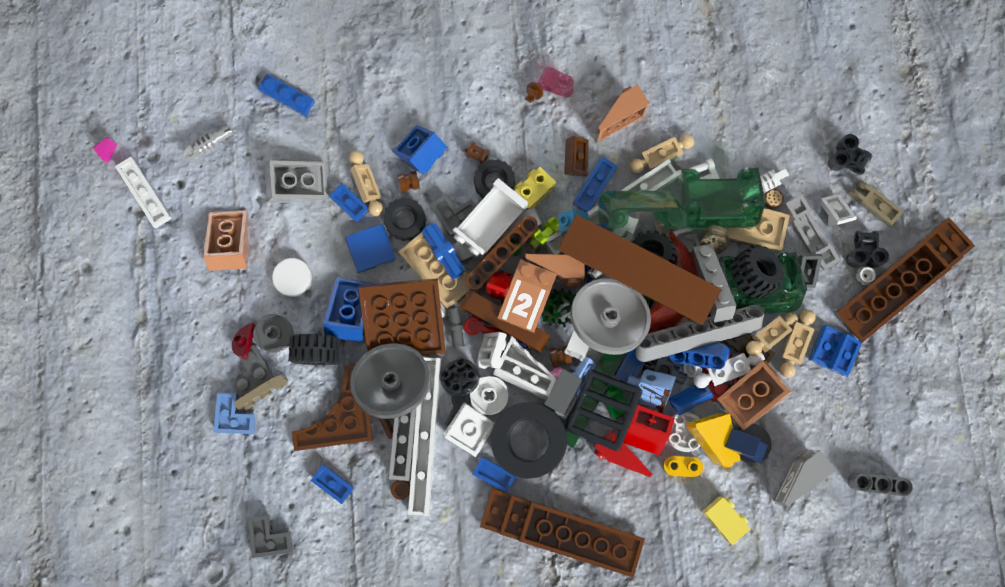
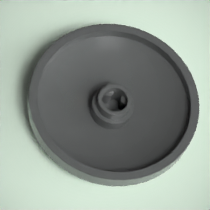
M396 343L381 345L368 351L356 363L351 375V392L356 403L366 413L384 419L401 417L417 408L426 397L430 386V372L425 359L415 349Z

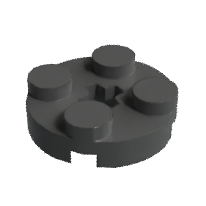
M277 314L263 316L253 331L255 343L263 350L271 353L285 350L289 346L290 337L294 334L291 323L285 317ZM273 328L275 331H278L276 338L269 336Z

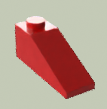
M505 271L495 272L486 286L488 296L504 301L513 277H510L511 274Z
M609 430L603 436V438L615 442L617 437L612 430ZM597 443L593 445L596 449L594 454L601 461L605 459L608 462L647 477L653 475L624 443L619 451L611 450Z

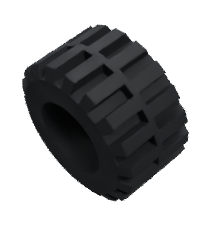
M649 230L646 231V234L639 233L638 238L635 236V240L632 243L649 252L658 253L662 256L661 258L676 265L675 244L672 243L670 237L666 238L665 233L659 234V231L650 233Z
M759 244L748 247L737 255L730 265L732 270L731 276L734 277L733 280L737 283L738 288L753 298L764 297L779 287L784 281V270L782 269V263L779 262V258L767 247H762Z
M322 334L293 335L289 341L288 361L302 365H334L339 361V338Z

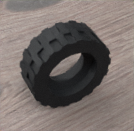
M490 159L478 166V169L475 171L474 186L477 194L482 199L492 190L485 183L487 175L492 172L500 173L504 178V183L512 190L514 189L515 174L512 171V167L505 161Z
M397 198L390 202L389 206L385 209V214L383 215L384 225L390 235L396 239L410 241L417 237L426 226L425 212L422 206L416 200H412V198ZM408 210L414 215V222L410 227L401 228L397 225L396 216L400 211Z

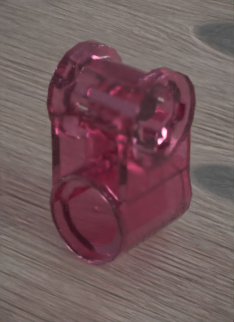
M545 67L538 81L543 90L564 98L571 96L574 90L573 78L551 67Z

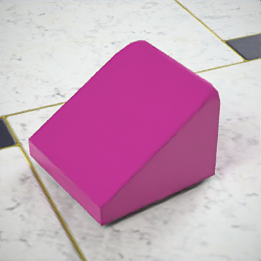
M107 137L95 145L93 149L100 159L109 163L117 143Z

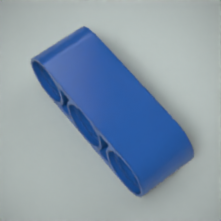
M712 343L669 355V358L673 362L722 369L727 362L730 350L724 344Z

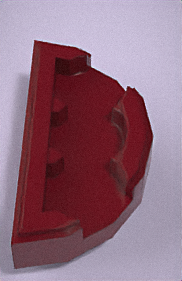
M254 323L242 327L233 338L232 351L241 359L247 360L253 341V331L256 327Z

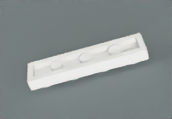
M129 157L115 166L154 228H158L172 219L134 158Z

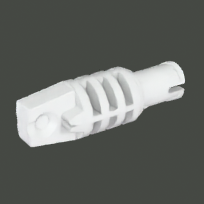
M773 169L753 179L750 185L738 190L736 193L741 201L755 194L761 195L781 185L780 180L789 176L786 169L778 173Z

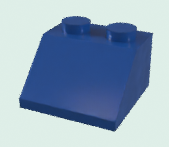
M416 125L393 153L414 171L424 175L431 169L434 162L444 154L448 147L435 132Z

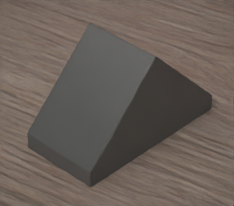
M802 254L794 259L796 288H816L822 254Z

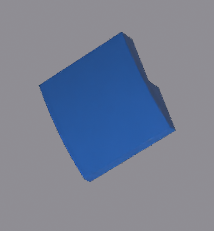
M383 224L345 237L357 273L374 269L376 266L393 262L396 259Z
M823 325L808 360L832 372L848 377L862 343L849 334H843L828 325Z

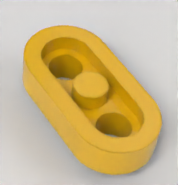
M668 456L663 461V470L671 476L697 477L703 471V464L696 457ZM672 462L677 464V468L674 470L670 467ZM693 463L697 466L695 471H692L690 469V466Z

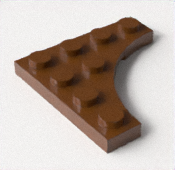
M356 364L344 365L342 392L337 403L334 404L327 415L319 422L307 428L292 431L294 451L373 440L371 416L359 407L351 392V375Z

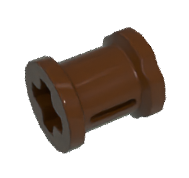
M472 142L467 150L466 157H472L479 161L480 164H483L487 160L490 150H485L477 146L476 142Z

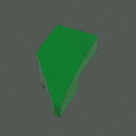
M610 385L606 396L628 404L622 389ZM606 404L613 420L626 414V412Z

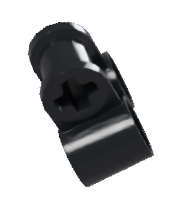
M847 134L836 144L837 152L829 158L828 167L835 172L846 167L854 173L864 174L865 166L873 156L870 152L858 147L859 139L857 136ZM845 142L850 145V148L845 145ZM836 158L841 159L842 164L838 163Z
M872 231L871 233L855 232V250L846 256V262L850 267L857 268L866 263L871 268H877L888 262V251L884 248H879L878 231ZM855 254L860 256V262L856 260ZM874 254L879 256V262L875 260Z

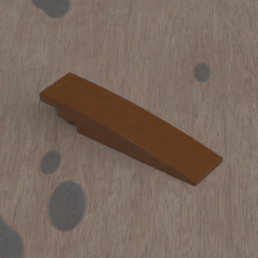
M577 214L558 248L560 252L700 325L704 324L722 290Z
M948 217L878 275L875 280L863 288L835 314L863 343L950 271L951 267L960 261L975 245Z
M491 488L480 523L481 528L499 533L500 535L633 578L645 540L643 537Z

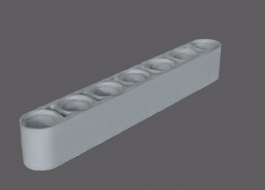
M751 305L735 310L731 320L713 322L712 317H707L703 325L693 321L649 333L641 344L636 347V358L647 362L758 331L762 328L764 309L757 305Z

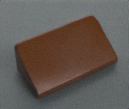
M576 136L566 139L565 175L587 176L588 139Z

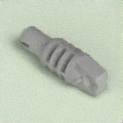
M226 124L214 133L208 132L193 141L183 150V153L191 161L217 148L220 145L219 142L234 134Z

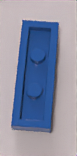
M266 74L257 88L259 92L304 117L307 116L315 103L311 97L269 74Z
M601 157L572 205L583 212L590 211L618 166Z

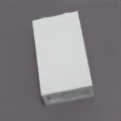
M498 178L493 183V189L461 225L453 229L454 239L461 245L465 243L470 247L468 250L477 257L479 255L484 258L528 208V202Z

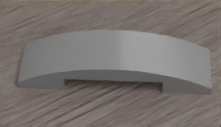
M801 194L785 203L792 225L809 254H822L820 267L825 270L841 261L833 246L827 244L809 213L812 210L804 196Z

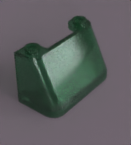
M744 168L739 171L737 178L700 179L697 170L681 169L682 222L685 228L705 229L712 225L723 228H752L760 223L766 200L759 168Z
M607 191L602 193L598 200L600 227L606 230L624 227L628 223L629 212H655V220H660L664 224V229L687 227V214L670 191Z
M783 252L777 256L783 266L784 281L779 287L761 298H753L749 294L746 295L742 289L738 288L737 283L734 282V277L731 276L732 270L730 265L735 257H719V264L737 305L735 310L751 305L762 307L764 314L788 313L798 310L807 292V287L797 253Z

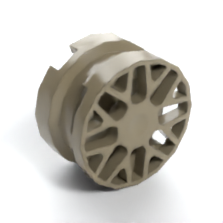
M716 225L706 227L705 230H702L700 246L712 244L715 254L723 253L728 245V231Z

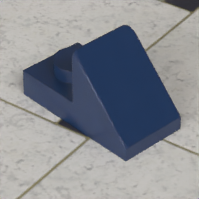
M731 429L725 448L761 464L768 445L761 442V439Z

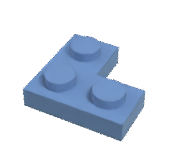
M217 393L213 432L255 434L256 415L237 414V408L234 403L238 400V394Z

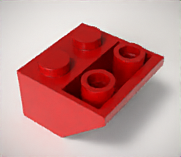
M638 405L623 443L660 456L669 438L675 418Z

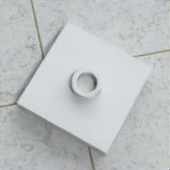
M463 403L442 436L476 457L491 434L495 422Z

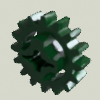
M564 288L560 292L554 289V293L549 294L542 311L543 322L547 321L549 326L555 323L556 328H558L559 324H562L563 327H566L567 322L572 324L571 306L577 294L572 295L571 290L564 292Z

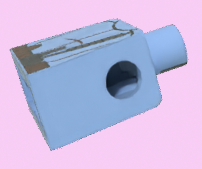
M644 370L641 379L630 375L627 383L643 390L639 401L640 404L663 414L676 377Z

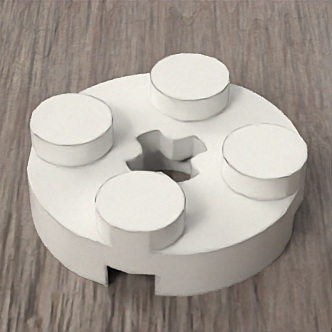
M491 376L480 378L477 388L470 394L472 406L479 413L485 415L501 412L507 405L509 397L505 383L501 379ZM486 391H493L494 399H489L486 401L484 399L486 397L484 393Z

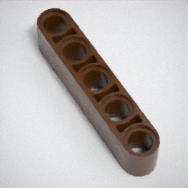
M526 216L521 219L467 274L465 278L466 285L471 289L480 288L536 231L538 227L537 220L532 216ZM525 220H530L533 223V228L530 231L526 230L523 226ZM515 233L519 236L518 244L511 243V234ZM499 247H503L506 250L504 258H499L496 255V250ZM485 261H490L493 264V269L490 272L483 270L482 266ZM472 275L479 277L480 281L476 286H472L469 283V278Z
M471 290L466 292L458 306L465 312L504 334L515 338L518 342L536 352L541 353L550 338L548 333L537 327L535 332L532 333L498 319L502 307Z

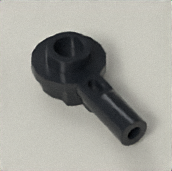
M470 395L464 397L452 396L453 408L445 422L446 426H449L463 403L470 404Z

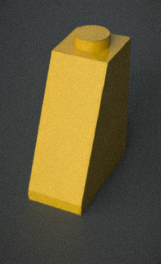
M717 413L686 423L687 428L713 464L727 468L733 466L734 462L741 461L739 454L725 448L731 429H733L730 414Z

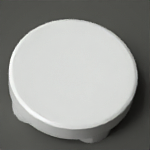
M287 258L277 264L273 271L272 280L275 288L285 296H298L311 287L312 274L310 268L302 260Z
M688 412L680 416L678 414L674 415L673 418L675 420L668 438L669 444L682 452L697 450L700 445L687 428L686 423L700 418Z

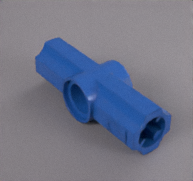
M433 223L422 230L423 236L430 244L431 250L438 262L442 263L452 280L462 276L466 272L465 267L456 256V251L449 240L445 239L437 224Z

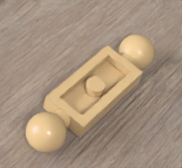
M689 134L681 136L679 142L673 137L641 153L642 160L634 159L631 161L630 170L638 174L647 166L649 171H651L669 159L671 161L683 155L684 152L681 148L690 149L693 147L694 138Z
M352 151L349 155V161L354 166L350 170L363 203H370L368 211L372 216H379L383 212V205L378 200L382 197L369 164H362L364 156L360 151Z
M805 309L800 313L801 323L795 322L792 327L793 331L790 332L781 358L787 360V362L780 366V374L785 378L794 376L796 372L794 363L797 365L802 364L814 329L808 326L815 321L816 316L810 309Z
M788 312L783 318L778 316L752 337L754 341H750L747 344V353L751 356H758L762 350L767 352L793 331L791 327L794 326L795 322H798L797 315L793 312Z

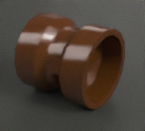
M411 171L406 175L404 173L398 174L402 193L407 192L409 189H420L416 171Z
M567 345L562 346L561 350L555 347L549 348L552 367H558L562 362L565 365L572 364L571 356L565 354Z

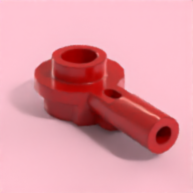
M473 316L468 317L463 325L464 331L472 336L478 335L480 332L485 334L501 332L495 328L483 325L481 320Z

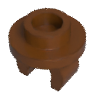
M531 82L527 85L526 92L528 96L525 97L526 101L532 103L534 100L542 98L543 89L538 83Z

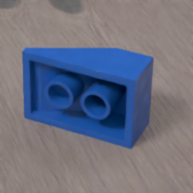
M336 277L323 323L324 335L363 343L365 331L358 287L359 285L374 283Z

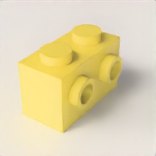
M541 167L537 170L533 169L527 175L528 179L524 183L519 182L513 189L528 202L526 210L537 206L556 186V181Z
M719 496L702 513L723 538L733 545L750 530L747 525L749 522L741 513L737 514L733 509L735 505L729 498Z

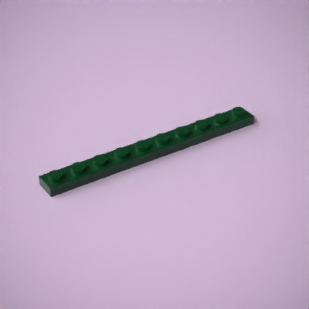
M642 295L649 309H651L655 301ZM603 353L594 370L612 377L626 353L616 355ZM593 378L589 389L604 394L609 384ZM586 396L582 408L594 412L599 401ZM578 415L574 426L584 429L589 419ZM566 431L567 445L574 448L580 436Z

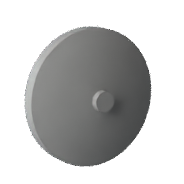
M605 278L589 282L579 290L571 306V322L576 334L587 346L601 353L613 355L627 353L641 344L650 329L651 314L644 297L613 279Z

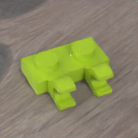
M553 216L544 224L545 229L543 231L537 229L529 237L531 241L528 245L534 249L539 244L543 245L553 232H558L559 218L556 219Z

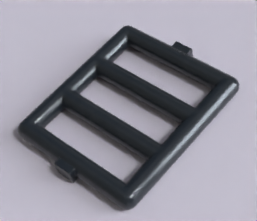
M589 369L566 423L565 430L587 439V442L595 445L597 443L611 450L619 451L643 390L621 381L620 377L614 375L611 377ZM593 378L633 393L630 404L628 405L590 390L589 387ZM587 396L626 412L623 422L619 423L582 408L585 397ZM578 415L618 430L615 442L574 426Z

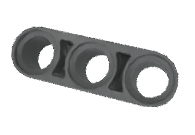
M852 473L848 477V485L856 491L908 496L913 490V484L906 478L866 473ZM859 477L863 479V485L861 487H859L857 484V480ZM880 479L883 482V486L881 489H879L877 486V482ZM899 482H901L903 486L901 491L897 489V485Z

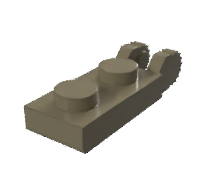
M859 180L856 186L862 192L867 193L866 196L855 189L849 191V195L854 200L860 202L863 207L888 227H891L903 213V210L862 180Z
M282 375L271 378L236 400L234 403L236 408L240 410L245 409V411L256 405L255 401L260 398L264 400L271 396L272 390H281L284 386L286 387L288 378Z

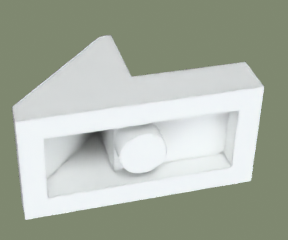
M840 194L821 198L820 204L829 215L828 227L856 220L855 214Z

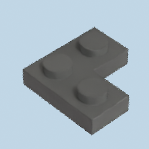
M446 194L430 204L450 236L454 235L453 229L455 227L458 228L477 207L471 199L455 209Z
M256 345L250 347L247 360L239 358L247 371L232 380L231 383L241 398L275 377Z
M270 514L248 517L252 558L293 552L292 533L272 534Z

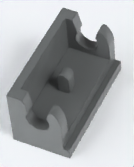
M562 369L545 405L564 415L583 379L566 369Z

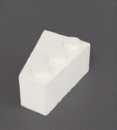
M511 337L501 357L502 365L500 368L495 369L494 376L546 401L556 382V378L540 362H537L526 349L519 345L515 338Z

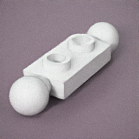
M741 353L727 359L722 369L707 368L708 374L697 373L694 376V384L698 388H705L708 386L709 381H712L713 385L717 386L747 374L751 371L750 365L757 366L764 361V355L760 353L758 356L749 355L746 358L745 354Z

